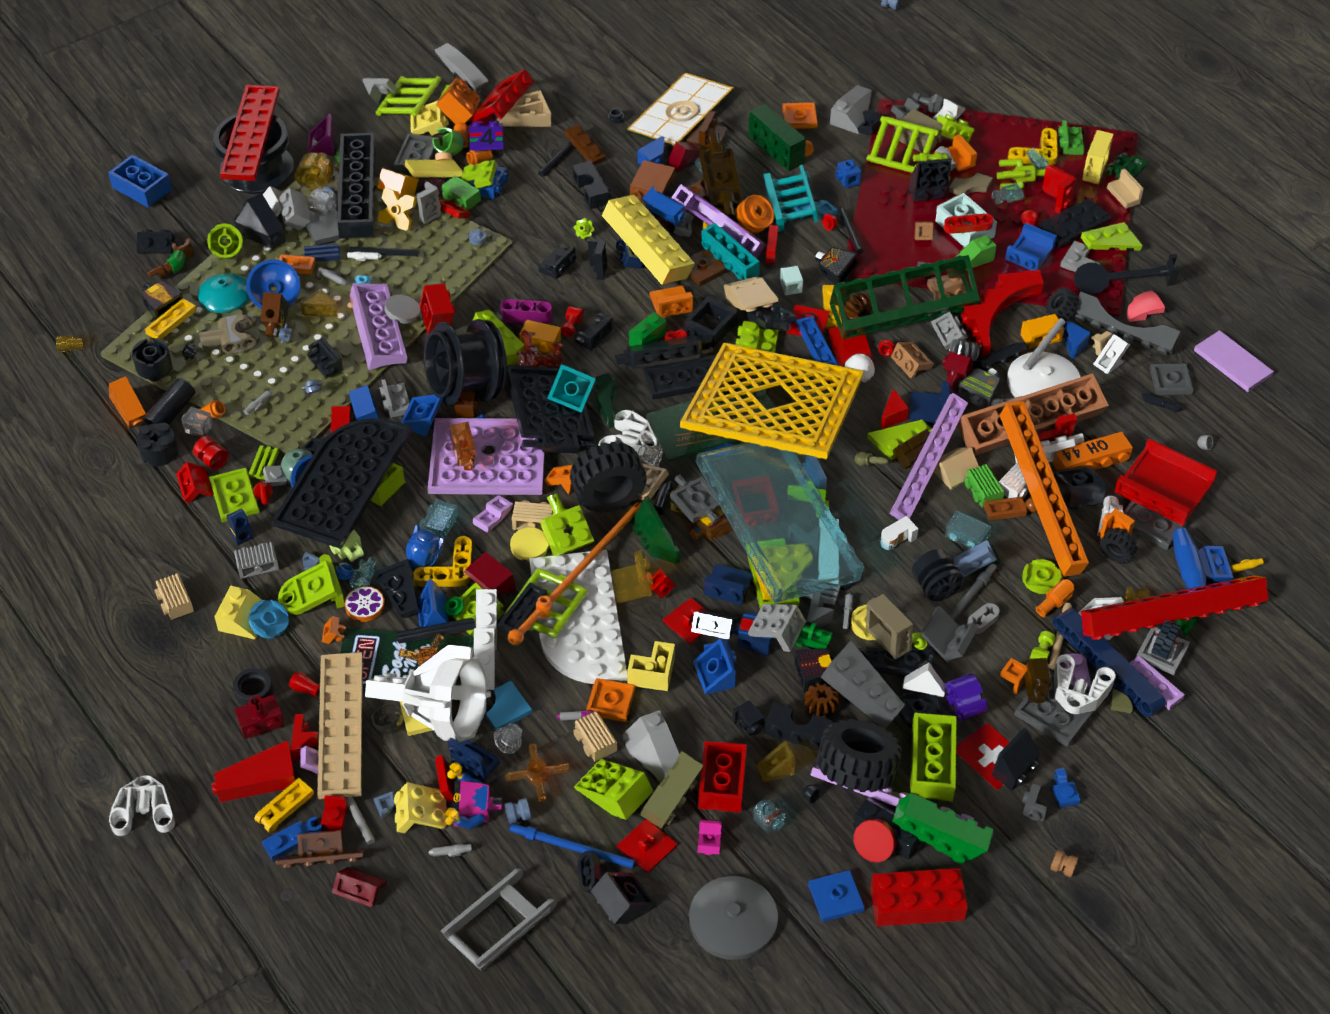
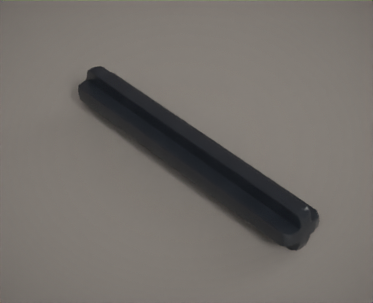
M471 617L399 631L396 633L398 643H406L472 630L476 628L475 619Z

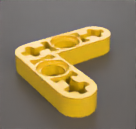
M1052 128L1044 129L1041 135V149L1013 147L1009 150L1008 159H1022L1023 164L1054 165L1057 158V133Z
M461 536L455 540L453 567H419L413 572L415 584L425 587L428 579L433 575L432 580L439 587H462L468 585L471 578L464 571L472 564L473 548L471 539L467 536ZM463 544H465V552L461 550ZM462 558L468 560L464 564H459L457 562L459 559ZM460 571L464 573L463 578H460ZM440 574L447 575V577L442 580L436 578Z

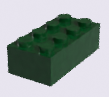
M766 104L749 111L748 137L788 172L804 164L806 138Z

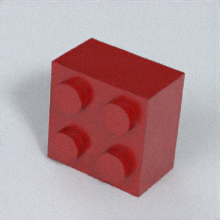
M445 283L424 285L419 306L428 335L440 322H447L452 325L455 306L451 304V294L446 289Z

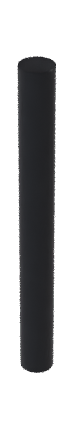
M569 141L538 171L539 176L543 177L574 145Z
M841 208L839 213L857 254H862L863 248L846 209Z
M349 247V252H372L381 255L419 257V250Z

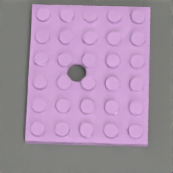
M435 418L428 494L542 495L545 452L535 450L532 447H522L523 440H535L536 438H521L517 419ZM469 430H471L470 433L476 449V459L474 456L472 445L470 444L471 441L469 439ZM450 434H451V437H452L453 444L455 443L454 446L456 447L457 460H456L454 448L452 449L453 445L451 444ZM486 446H493L494 450H496L493 454L489 455L482 452Z

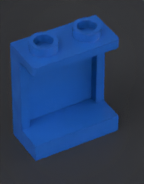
M1025 223L1021 236L1013 246H1008L1005 260L1031 271L1039 270L1055 248L1057 235Z

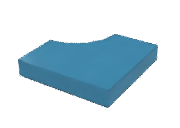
M509 681L493 690L496 700L492 709L486 713V718L497 732L532 714V709L512 681Z

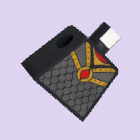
M831 247L826 254L818 252L815 257V261L819 262L818 266L821 274L834 284L845 283L860 264L857 253L837 247Z

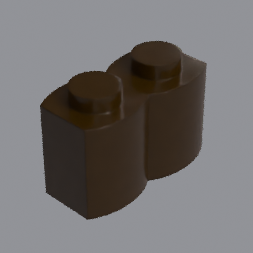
M1046 658L1030 659L1027 663L1024 682L1030 703H1043L1049 697L1048 689L1052 685V679Z

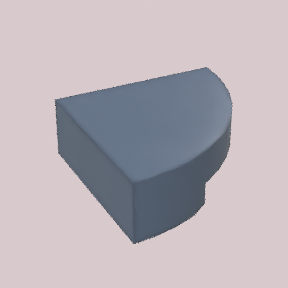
M305 552L303 555L305 571L320 564L319 557Z
M394 791L373 798L381 819L388 816L395 807Z

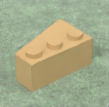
M541 90L523 94L501 120L495 114L496 120L499 123H503V126L551 127V112Z

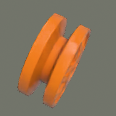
M751 195L737 206L736 218L739 225L750 233L757 234L771 225L774 219V210L766 198L760 195Z

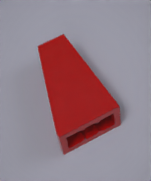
M282 742L214 773L215 782H211L213 795L217 794L219 801L224 802L285 790L295 781L289 742Z

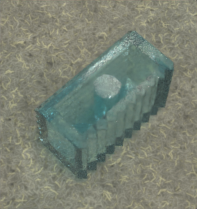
M436 499L434 504L429 506L426 518L420 521V529L429 530L440 539L443 537L446 539L459 516L458 505Z
M956 510L949 523H947L945 536L971 549L989 538L992 526Z

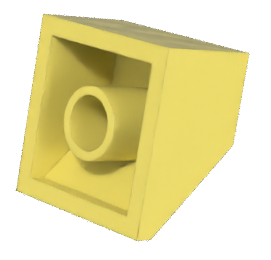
M230 586L215 615L218 631L256 640L258 635L250 628L248 618L253 606L262 599L250 590Z

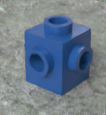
M853 159L838 163L835 174L837 180H840L844 188L859 185L861 179L859 165Z

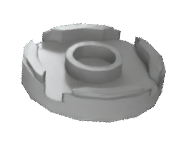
M393 295L386 300L384 311L394 321L399 320L400 323H412L418 319L420 306L409 296Z

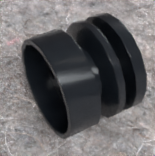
M934 549L923 554L912 566V574L931 601H941L949 598L964 583L963 575L944 549Z

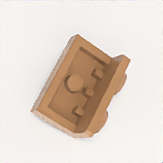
M948 275L941 276L946 297L967 293L961 277L951 279ZM936 277L928 279L927 286L933 292L934 300L941 299Z

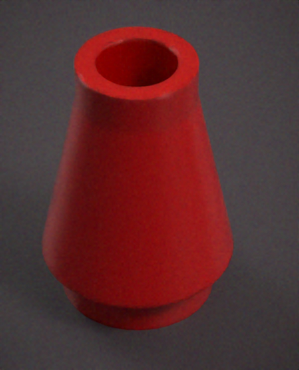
M295 672L291 677L289 687L293 691L310 694L315 697L319 694L320 685L303 672Z

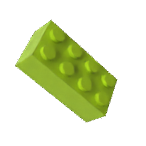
M914 713L911 742L910 793L924 799L953 801L956 780V716Z

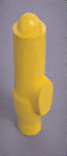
M1262 558L1245 559L1238 564L1231 565L1230 569L1232 573L1255 568L1264 562Z

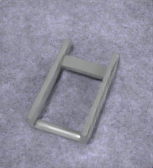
M520 868L512 871L441 930L445 938L481 972L486 970L492 961L546 917L556 906V901L551 898L536 909L512 887L523 875V871ZM502 896L526 919L479 957L455 933L497 898Z

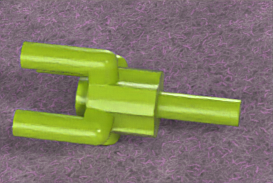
M1022 159L999 160L1000 167L1016 166L1013 171L997 172V179L1013 178L1016 180V183L1000 184L1001 191L1023 189L1024 182L1035 181L1036 176L1045 175V169L1035 170L1034 165L1023 166Z

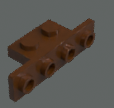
M342 830L297 834L299 855L278 857L276 865H281L282 868L294 867L295 863L312 866L316 865L317 861L334 864L338 863L339 859L355 862L360 861V857L365 856V849L343 851Z

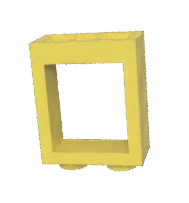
M1097 130L1087 154L1082 180L1099 184L1108 161L1113 138L1112 133Z

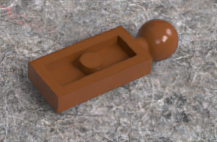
M1022 497L984 502V509L989 521L1026 516L1027 510L1031 513L1037 512L1032 497L1026 502H1023Z

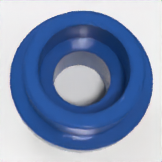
M340 563L339 566L335 567L338 578L342 580L352 579L354 575L353 567L346 563Z

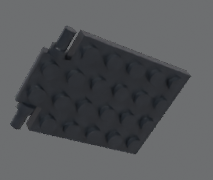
M507 365L506 376L521 438H536L535 440H523L522 447H532L535 450H542V452L578 454L579 451L590 450L591 447L596 446L595 443L583 442L592 441L594 438L586 404L582 413L547 399L560 368Z

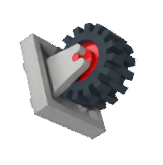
M1165 620L1161 629L1156 627L1150 629L1136 657L1140 656L1149 665L1174 675L1190 642L1178 637L1182 626Z

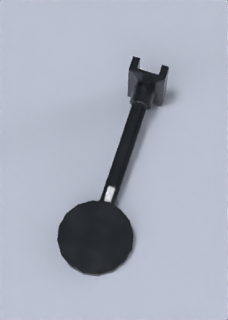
M1170 254L1166 265L1159 266L1158 268L1108 273L1102 265L1097 263H1085L1077 268L1074 274V283L1080 292L1088 295L1102 293L1107 288L1109 281L1139 277L1165 276L1167 286H1172L1175 284L1180 268L1179 266L1174 267L1177 254Z

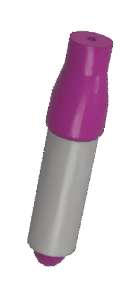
M595 711L560 712V714H557V718L560 720H579Z

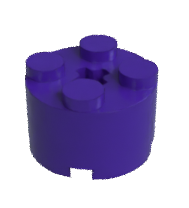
M970 673L945 683L948 693L945 695L946 701L949 706H954V714L958 722L987 711L986 699H982L981 696L983 690L973 674L971 675Z

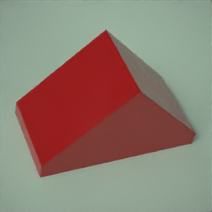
M895 390L891 391L882 415L881 428L883 429L907 421L909 408Z

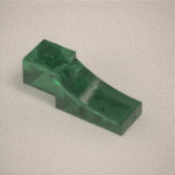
M610 373L596 376L597 391H595V401L604 421L610 429L615 427L614 420L616 418L611 403L612 399L616 398L618 385L617 381L612 379Z

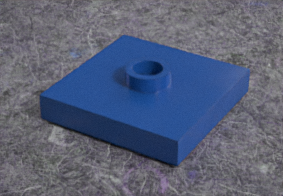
M850 870L808 881V887L822 922L864 912V905Z

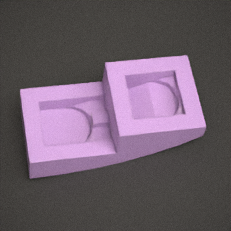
M499 495L486 503V509L473 518V524L488 533L509 513L513 503Z

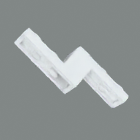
M478 589L476 590L474 657L479 658L487 676V690H494L495 650H497V590Z

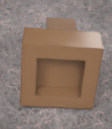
M932 221L915 222V240H933Z

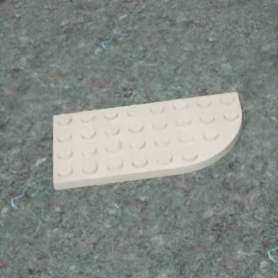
M602 550L573 581V583L585 587L588 592L558 636L552 638L539 632L543 653L550 664L563 675L576 681L594 684L596 678L617 682L627 681V669L607 550ZM590 552L529 558L531 576L537 568H541L557 576L561 574L567 577ZM542 577L536 582V585L552 592L559 586ZM566 589L561 594V596L573 600L577 595L576 592ZM557 602L552 604V610L562 615L567 609L566 606ZM549 617L537 620L538 623L551 629L558 622Z

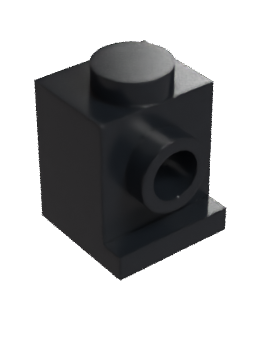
M749 700L733 709L732 722L734 724L738 723L742 731H746L749 736H752L762 731L764 716Z

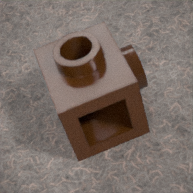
M461 392L458 401L455 403L456 418H475L476 411L479 410V400H476L475 392Z

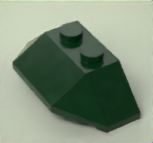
M645 496L635 515V525H633L635 535H639L643 549H647L650 556L675 564L680 563L679 548L668 532L649 496Z

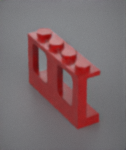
M526 69L502 80L469 119L472 123L482 121L483 124H486L496 114L501 120L535 81Z

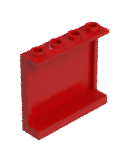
M1148 438L1145 449L1127 473L1118 478L1114 492L1184 526L1214 484L1217 471Z

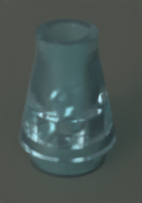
M1035 148L1026 153L1035 170L1046 169L1048 161Z

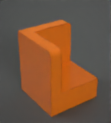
M1010 658L1001 671L1000 677L1014 683L1013 693L1015 694L1019 692L1025 683L1024 675L1027 672V666Z

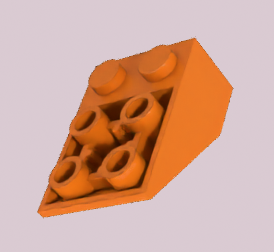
M456 77L436 103V106L455 124L465 123L474 114L481 100L479 95L475 91L470 90L467 87V83Z

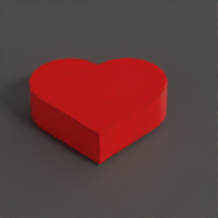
M682 329L667 331L664 334V340L687 337L686 331Z

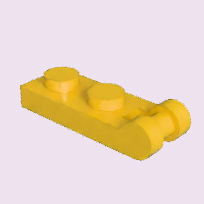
M298 778L255 815L254 819L259 824H263L269 833H272L281 822L314 795V791Z

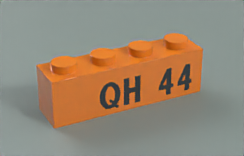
M1118 432L1055 451L1052 464L1057 471L1086 465L1096 470L1129 460L1133 447L1123 432Z

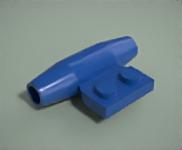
M1179 528L1173 532L1174 554L1182 580L1187 589L1207 585L1206 578L1212 580V582H1224L1233 579L1223 546H1204L1198 550L1186 528Z

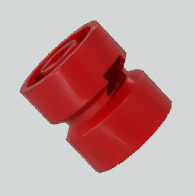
M210 436L200 438L193 447V454L212 470L222 468L229 458L228 451Z

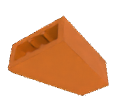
M125 376L109 383V398L127 426L130 428L142 425L144 423L143 417L146 413L127 377Z

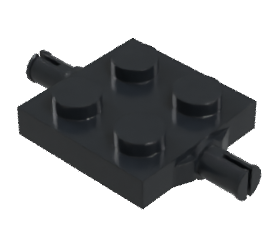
M773 304L770 307L758 306L756 307L757 310L747 312V318L765 329L779 327L789 331L791 328L790 324L796 323V316L790 313L789 310L780 307L779 304Z

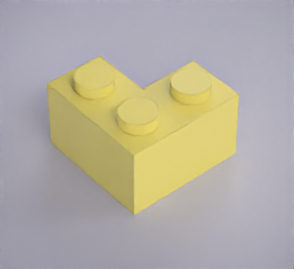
M655 641L651 657L631 655L627 670L628 684L636 685V687L668 691L675 659V644Z

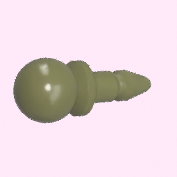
M863 451L858 452L854 458L855 463L860 466L888 463V460L883 457L873 456L872 453L867 454Z

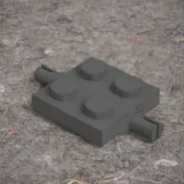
M682 475L676 476L675 481L680 487L670 493V498L687 518L694 523L703 517H708L713 524L718 523L720 518L714 512L724 507V501L702 476L688 482Z

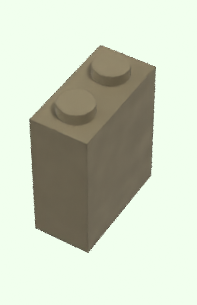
M912 109L901 119L902 121L939 130L931 150L945 137L940 134L943 124L915 109ZM894 126L893 138H894V135H895L897 126ZM904 128L900 142L908 145L913 130ZM919 132L914 147L915 150L923 153L929 134Z

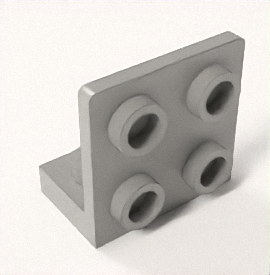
M763 604L748 634L751 637L777 638L783 651L791 652L806 620L797 605Z

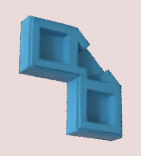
M826 200L814 202L819 207L820 215L818 216L823 219L825 214L836 215L838 209ZM808 203L791 207L790 211L796 212L809 209L810 205Z

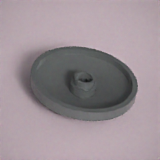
M726 876L710 881L696 893L690 905L689 925L693 937L704 950L719 958L741 960L757 955L770 944L777 930L778 911L774 899L763 886L748 878Z

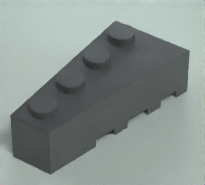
M852 641L836 656L821 676L823 680L885 729L905 706Z

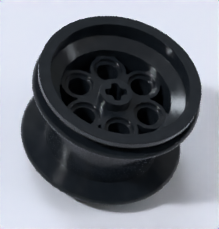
M237 114L223 120L214 132V151L222 159L219 166V175ZM273 115L255 181L221 180L228 187L246 194L265 193L269 186L276 189L285 183L294 170L293 157L286 150L290 142V136L285 123L278 116Z
M475 319L470 323L466 332L456 333L447 322H440L428 335L424 348L425 373L433 394L438 398H443L442 402L446 405L455 404L461 392H475L476 398L482 402L496 399L501 395L506 381L507 360L502 336L492 321Z

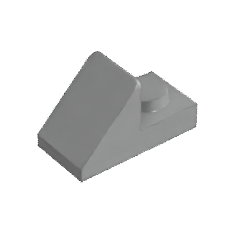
M363 79L369 95L376 103L379 102L382 93H395L397 87L390 79Z

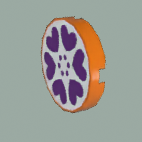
M363 586L349 592L345 598L344 605L346 613L351 619L368 622L381 615L385 602L382 593L378 589Z

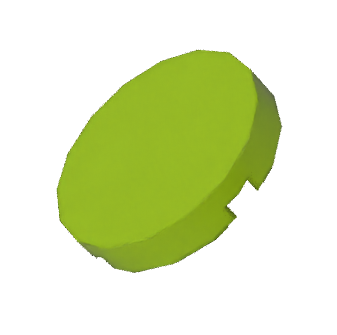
M1036 559L1032 563L1025 565L1022 580L1025 586L1032 592L1046 594L1057 583L1061 582L1062 573L1060 569L1055 567L1053 562L1045 559Z

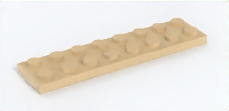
M362 652L321 655L318 760L319 799H324L325 795H340L342 797L362 796Z

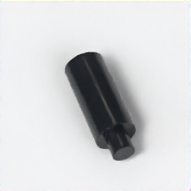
M669 480L661 484L653 503L659 515L665 513L670 500V493L673 492L672 482Z

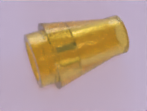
M62 334L61 336H56V350L65 352L83 348L82 338Z

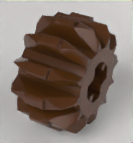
M856 292L854 296H850L849 301H846L847 305L844 306L849 320L871 314V301L865 293Z
M817 682L815 687L810 686L805 693V708L809 709L810 714L816 713L817 716L823 714L827 717L828 713L834 714L835 709L839 706V694L837 691H834L832 686L827 687L826 682L823 686H820Z

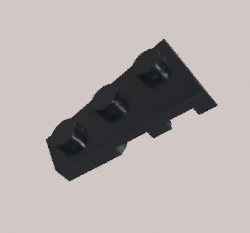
M409 559L373 573L402 618L421 612L412 564Z

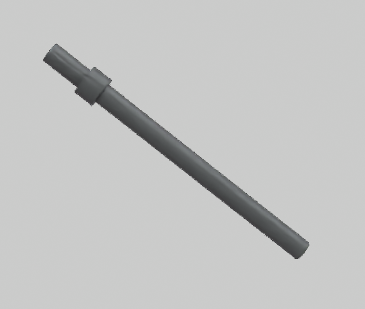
M991 563L984 572L978 575L974 585L949 614L953 620L959 616L981 587L986 586L990 581V576L997 569L995 564Z

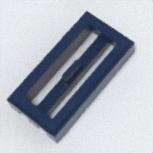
M339 243L304 246L305 257H315V262L340 260Z

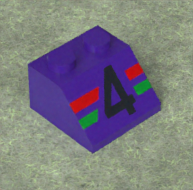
M475 121L473 124H470V151L503 149V123L489 121V123L483 124L482 121Z

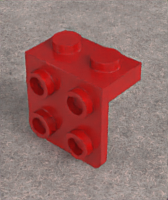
M1049 164L1045 169L1042 189L1045 193L1056 198L1054 211L1060 213L1068 209L1072 204L1076 178Z

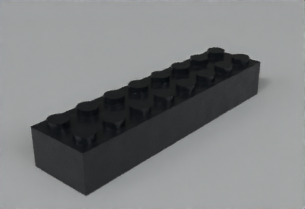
M374 133L341 134L337 215L339 238L374 237L376 160Z

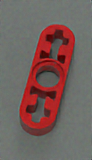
M987 213L947 217L944 220L943 229L949 234L986 231L993 227L994 218ZM965 222H970L972 225H966Z
M770 225L766 264H775L778 225Z

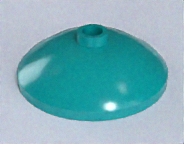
M233 273L214 275L204 281L199 287V302L205 309L215 313H228L240 309L250 299L246 288L247 280Z

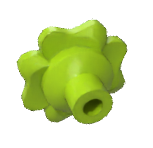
M586 218L578 220L576 222L577 225L574 226L576 236H581L582 239L591 237V232L595 230L592 226V221H588Z

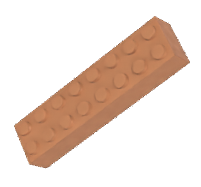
M1092 373L963 415L957 427L966 447H971L976 456L1010 445L999 416L1006 403L1024 401L1037 434L1044 430L1054 429L1057 418L1062 415L1074 413L1077 417V422L1102 414L1109 405Z

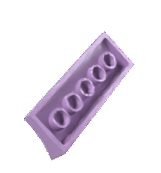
M353 283L350 300L368 370L385 365L406 363L407 355L397 320L390 319L384 311L386 300L390 297L387 284Z

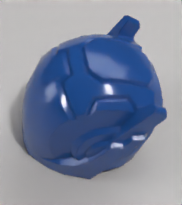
M419 524L415 525L413 535L406 546V557L412 564L413 572L419 567H436L445 542V537L440 539L435 533L420 529Z

